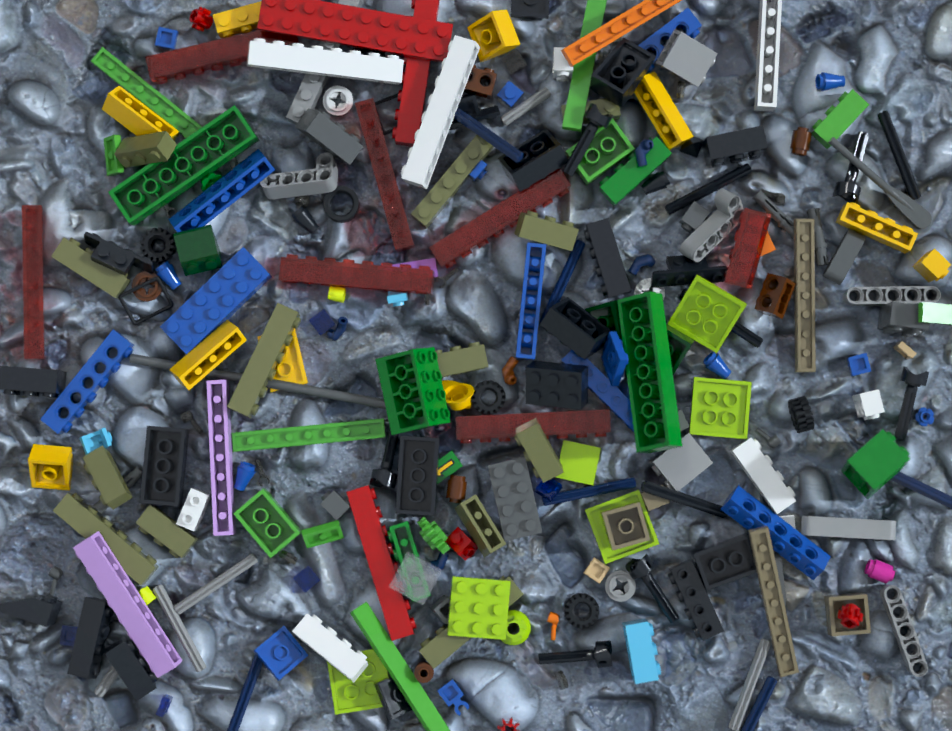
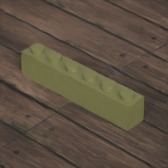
M476 135L411 213L412 218L427 229L467 181L472 170L481 160L487 157L494 146Z
M277 303L227 406L230 410L250 419L252 415H256L259 409L258 402L267 393V383L269 380H273L276 374L274 369L277 363L280 364L284 358V348L290 345L293 339L291 334L294 328L297 329L300 325L301 318H299V312Z
M76 492L74 494L67 493L53 509V512L85 539L99 531L126 574L140 586L144 585L159 568L156 564V559L149 554L146 556L142 553V548L137 543L129 542L126 539L128 536L123 531H116L112 527L113 523L105 517L102 519L97 514L96 508L92 505L87 506L83 503L84 499Z
M503 575L498 579L511 581L509 606L524 595L510 576L505 578ZM442 625L435 631L437 635L434 638L430 639L428 637L420 644L419 652L434 669L472 637L448 636V626Z

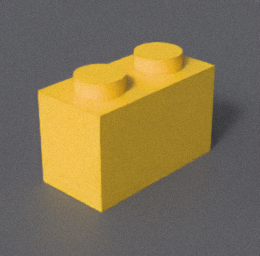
M934 248L925 253L912 267L926 281L931 282L943 279L949 273L948 268L951 264Z

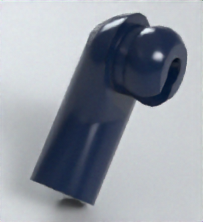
M650 254L638 256L633 261L628 272L636 276L641 267L654 266L655 259Z
M340 317L336 330L329 329L327 338L332 339V341L338 340L346 331L348 319Z

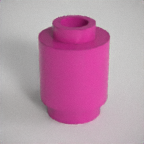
M869 559L864 570L868 577L885 584L888 581H892L895 575L892 565L877 559Z

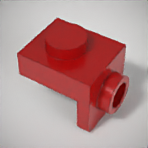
M459 527L446 540L451 548L464 560L472 557L478 549L477 545Z

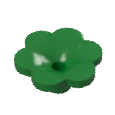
M209 173L207 177L201 180L202 191L204 192L222 176Z

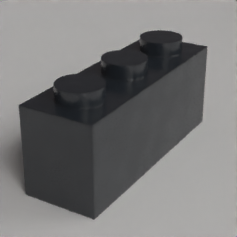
M124 636L105 648L104 651L106 657L135 700L138 701L157 688L155 683L157 678L152 671H147L145 668L147 664L141 655L137 656L134 651L136 650L135 645L131 640L127 641Z

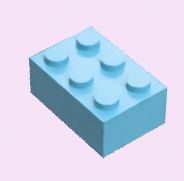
M645 618L622 622L632 680L635 684L659 680L658 675H661L660 664L655 661L654 656L658 655L656 643L652 642L651 636H654L653 625Z

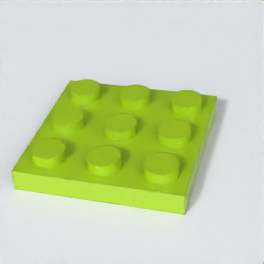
M696 275L667 324L717 353L747 303L701 276Z
M693 377L689 434L747 439L752 382Z
M639 490L585 509L605 564L659 544ZM640 502L650 540L611 550L601 512Z
M452 576L447 635L506 640L511 581Z
M373 649L361 650L367 657L366 661L369 665L354 683L327 662L335 715L383 707L374 684L388 678L389 675Z

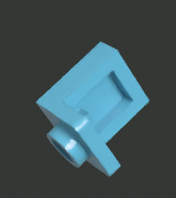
M405 282L387 285L388 304L393 303V307L404 305V301L409 300Z
M105 427L79 438L86 455L102 445L106 449L112 445V436L109 431H106Z

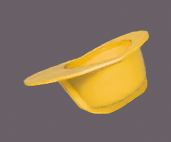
M452 380L442 381L443 389L446 393V403L451 410L459 411L471 408V396L474 393L472 385Z

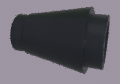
M658 171L644 182L641 187L647 195L665 189L671 183L664 171L660 173Z
M303 206L291 215L294 219L293 221L310 234L319 227L308 209H305Z

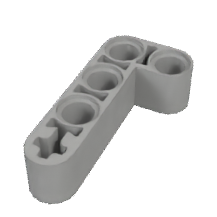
M325 152L317 157L315 169L270 174L260 182L265 196L271 200L329 193L337 188L338 167L333 155Z
M720 189L714 198L717 210L684 240L680 246V253L695 262H699L715 248L744 218L745 212L739 196L726 189Z

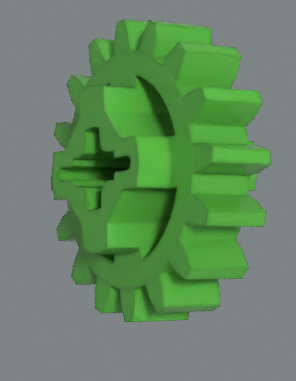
M423 517L417 522L422 529L419 532L433 551L438 548L444 555L450 550V547L445 542L448 537L435 521L430 523Z

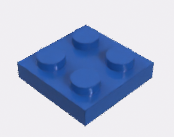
M617 331L609 332L601 355V360L611 386H619L621 378L624 376L625 366L628 364V355L624 352L623 342L619 339Z
M285 626L281 627L254 650V653L277 681L308 656Z

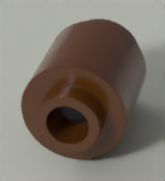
M798 127L797 130H793L790 149H792L791 154L806 156L812 133L809 132L808 128Z
M450 475L446 498H450L449 502L461 503V500H465L466 477Z
M420 662L415 668L414 676L421 683L429 682L433 678L434 669L428 662ZM426 670L428 672L427 676H421L420 671Z

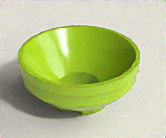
M518 610L508 611L506 640H501L508 645H519L528 638L531 625L524 613ZM509 624H518L519 632L517 634H510L508 632Z

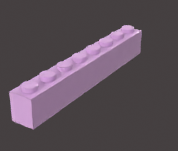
M209 380L206 383L213 536L236 534L235 515L233 514L235 512L231 415L230 409L227 407L230 402L229 381Z
M97 531L75 545L73 549L76 556L86 567L87 573L95 581L98 590L103 593L109 607L117 615L118 621L127 630L129 638L138 647L140 655L149 664L150 670L158 678L176 668L183 660L100 532Z

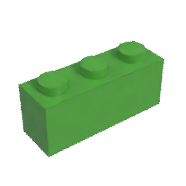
M853 89L849 93L845 91L837 99L840 103L836 107L832 105L825 112L827 117L823 121L819 119L812 126L814 129L812 136L826 149L831 146L828 143L832 137L838 139L870 105Z

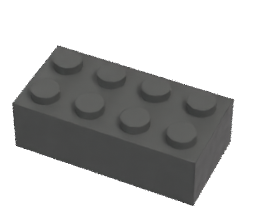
M522 457L487 465L504 541L542 533L526 458Z

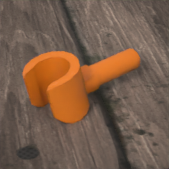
M550 612L547 622L552 623L551 640H556L559 615Z

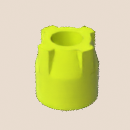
M330 286L328 299L344 303L346 288Z
M148 586L139 591L146 605L156 599V596Z

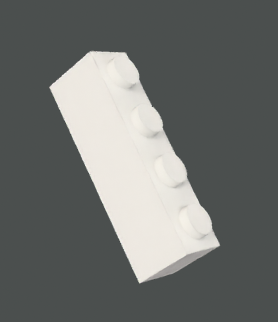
M747 438L730 450V452L770 509L775 514H778L796 501L794 498L795 493L790 486H785L782 474L778 470L775 472L771 466L773 462L767 454L763 455L760 450L762 446L757 439Z
M307 613L292 631L294 635L354 683L369 665L366 661L367 657L359 650L357 652L351 649L352 645L346 639L340 640L337 638V632L328 626L326 629L322 626L321 623L323 621L316 615L311 617Z

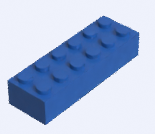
M242 247L170 316L160 328L187 355L222 323L228 320L272 276Z

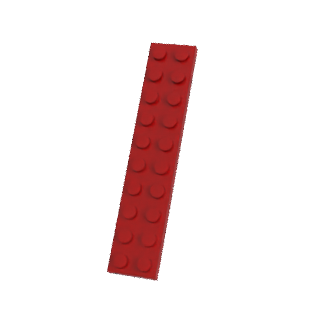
M262 0L257 30L438 62H442L448 55V45L451 41L453 24L320 0Z

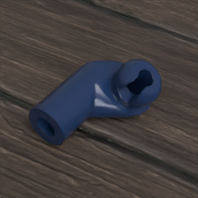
M650 139L641 141L635 149L638 167L647 166L646 155L654 146L653 141Z
M440 552L437 560L428 561L424 564V570L429 574L442 571L449 554L445 553L443 555Z

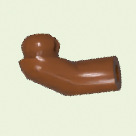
M512 356L502 368L503 379L508 385H514L517 382L513 369L519 361Z

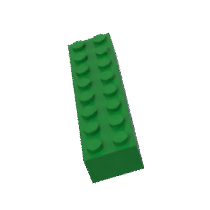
M234 105L177 144L168 161L146 165L108 191L128 223L135 226L201 181L204 177H207L209 173L214 172L258 142L259 138L240 110Z
M648 291L619 299L617 303L623 349L628 355L626 373L636 450L638 453H654L682 447L662 294Z

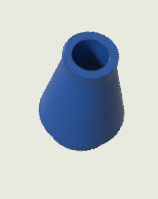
M824 72L817 74L815 79L816 88L826 91L844 87L845 76Z
M168 261L155 269L156 275L172 290L182 284L173 265Z
M711 352L703 361L705 368L722 379H726L731 373V370L718 353Z
M241 461V464L237 467L235 489L245 491L246 486L256 473L255 465Z

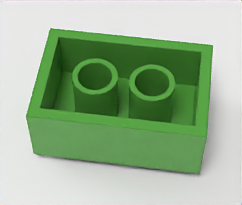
M613 118L607 129L603 127L598 128L576 169V172L586 185L596 180L631 155L635 150ZM577 143L566 150L565 154L568 160Z
M266 488L260 490L233 513L270 558H273L302 533Z

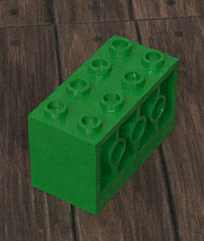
M434 347L411 349L375 359L392 435L451 423L450 412L446 403V393L441 380L442 375L437 361L438 356Z
M883 429L851 456L841 470L867 500L900 472L911 459L908 456L910 453L902 445L899 447L895 442V437L889 431L885 432Z

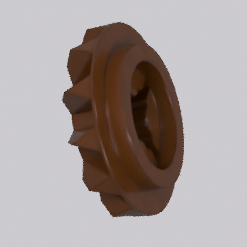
M143 271L133 279L132 288L146 282L147 278L150 280L158 276L154 272L150 274ZM156 280L150 283V285L155 287L150 288L148 294L144 288L134 291L133 294L139 300L149 302L155 300L161 294L162 289Z

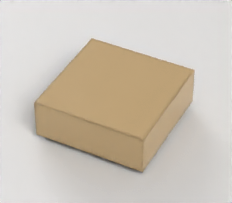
M903 341L897 342L894 346V349L907 360L912 359L917 354Z
M594 557L583 573L600 584L610 567Z

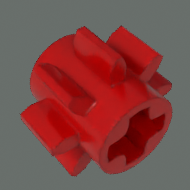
M202 7L194 9L189 17L190 22L193 23L191 27L202 32L204 29H209L213 24V17L210 16L211 11Z
M846 604L838 611L837 618L841 619L840 623L844 627L855 628L859 626V622H862L863 613H860V608L857 605Z
M511 717L509 721L502 719L503 725H498L497 728L505 731V726L508 725L509 727H514L512 731H520L516 729L520 724L519 722L514 724Z

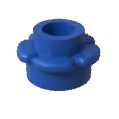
M923 407L918 410L915 419L919 425L927 426L933 423L934 413L931 409Z

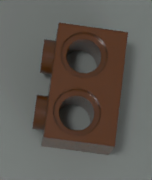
M473 65L470 73L472 79L467 81L464 92L469 94L475 93L476 96L491 100L497 74L492 69L483 68L482 70ZM486 78L491 83L488 86H482L480 81Z
M768 273L754 309L764 315L783 319L796 283L786 277Z

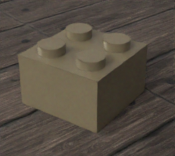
M640 502L601 512L611 550L650 540Z
M852 593L824 596L828 635L844 636L871 633L867 594ZM846 604L857 605L860 608V613H863L862 622H859V626L855 628L844 627L840 623L841 619L837 618L838 611Z

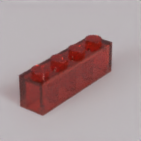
M745 208L741 212L739 222H741L740 228L734 236L735 246L729 255L730 265L724 274L726 283L752 289L772 214Z

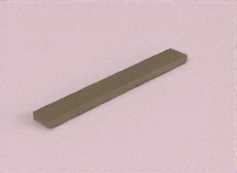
M794 219V283H796L794 287L795 372H816L814 219Z
M768 526L748 530L778 674L780 677L799 673Z

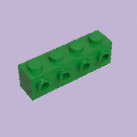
M657 136L652 140L654 143L653 148L646 155L647 166L638 167L634 151L628 157L629 161L625 165L621 163L614 169L615 174L612 177L606 176L600 182L599 191L613 206L618 204L671 156L672 152Z
M409 520L390 526V531H387L390 542L394 541L396 549L393 550L396 561L399 560L401 568H399L401 579H405L407 586L404 587L407 598L411 597V600L415 601L431 596Z

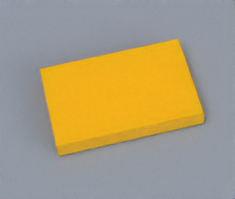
M294 328L291 334L293 339L289 346H285L283 351L285 353L284 358L280 364L277 363L274 369L276 374L273 379L308 384ZM270 388V392L280 391L278 389Z

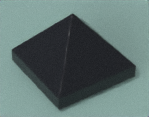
M693 137L681 145L679 152L697 158L704 140Z

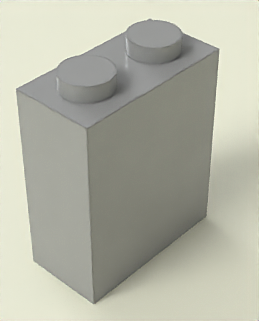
M674 29L655 63L688 83L699 87L705 81L709 68L714 65L715 57L718 53L685 33Z
M689 433L681 437L682 447L665 450L651 462L654 465L651 467L658 476L662 475L666 480L663 482L665 486L676 491L682 489L713 464Z

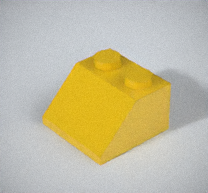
M507 10L491 11L467 27L471 39L480 46L478 52L480 62L508 53L521 45Z
M33 444L28 458L32 487L70 490L73 470L72 447Z

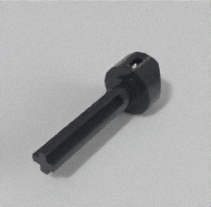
M590 104L584 115L589 123L566 163L563 172L570 176L574 175L598 127L607 129L614 115H603L595 104Z
M859 131L853 154L862 161L869 135L866 132ZM851 162L849 163L845 182L839 181L836 183L833 197L840 196L848 203L853 202L857 204L861 193V188L856 185L859 169Z
M903 367L900 381H904L908 385L906 386L894 436L895 439L906 441L918 390L917 386H926L929 375L927 371L921 374H913L908 367Z
M390 428L381 469L372 470L370 485L380 488L387 486L394 489L398 475L393 473L391 469L399 434L392 435Z
M648 554L642 559L630 560L625 567L632 579H642L670 623L678 620V614L650 573L655 565Z
M596 641L594 650L538 654L539 664L595 660L598 668L611 667L612 645L611 641Z

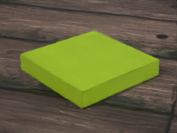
M563 440L559 460L563 466L564 473L555 478L593 485L601 448Z

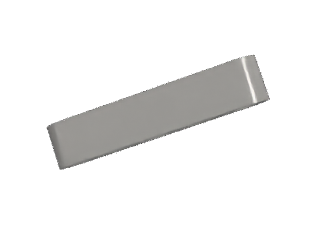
M934 286L852 287L844 292L843 301L849 306H883L892 302L888 298V292L892 291L895 294V302L919 305L920 302L936 303L939 301L941 293ZM851 291L857 294L856 301H852L849 298ZM870 291L876 294L875 301L869 299L868 294ZM908 291L914 293L913 301L907 298ZM927 291H931L933 293L934 297L932 301L927 299Z
M802 516L801 534L807 536L895 540L896 521Z
M884 585L880 589V596L906 669L910 674L922 677L927 673L928 665L901 590L894 585ZM890 588L895 593L891 599L887 597V591ZM896 607L901 609V614L898 617L893 615V610ZM903 625H906L908 629L905 635L900 634V628ZM909 644L914 645V651L911 654H908L906 650ZM919 662L921 668L918 672H914L913 665Z

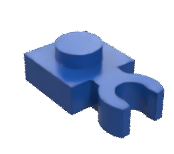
M451 679L437 690L448 707L451 704L455 705L454 709L457 715H461L458 709L460 705H464L467 710L469 709V704L460 699L464 696V693L454 679Z

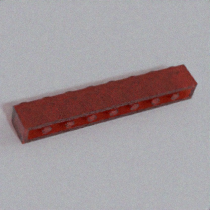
M257 30L146 56L145 58L150 79L153 83L163 84L172 78L180 80L186 78V75L189 74L201 75L206 70L218 71L223 69V66L230 65L235 67L241 65V62L247 61L248 45L250 41H254V38L265 39V43L283 41L285 45L292 46V43H299V38Z
M374 99L356 102L355 106L396 253L415 248Z
M557 169L547 175L546 178L532 184L528 189L516 192L430 246L429 249L440 267L448 269L455 265V260L461 256L464 259L473 253L471 250L477 246L480 249L489 243L488 240L493 236L496 239L505 233L504 229L509 226L511 228L516 227L521 212L527 213V210L537 213L536 209L541 206L546 208L553 203L552 199L557 196L562 198L567 195L571 184L562 170Z
M22 205L24 359L26 361L45 360L42 205Z
M287 254V257H281L279 280L288 283L433 295L435 272L430 270L431 267L419 266V269L411 268L412 265L400 264V267H392V263L381 262V265H373L374 262L362 261V264H357L355 260L350 259L336 262L335 258H324V261L317 260V257L306 256L305 259H299L298 255Z
M610 409L455 417L456 439L461 440V444L472 443V439H480V443L491 442L492 438H499V442L511 441L510 438L516 435L515 428L534 418L538 420L547 439H549V436L557 435V439H568V435L576 434V438H587V434H595V437H607L606 433L611 432Z

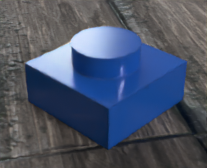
M159 27L155 46L175 50L179 32Z
M508 81L497 94V97L512 108L524 92L511 81Z
M481 160L469 174V177L474 182L478 178L482 180L488 172L486 170L487 164Z
M867 353L847 358L851 376L871 372Z

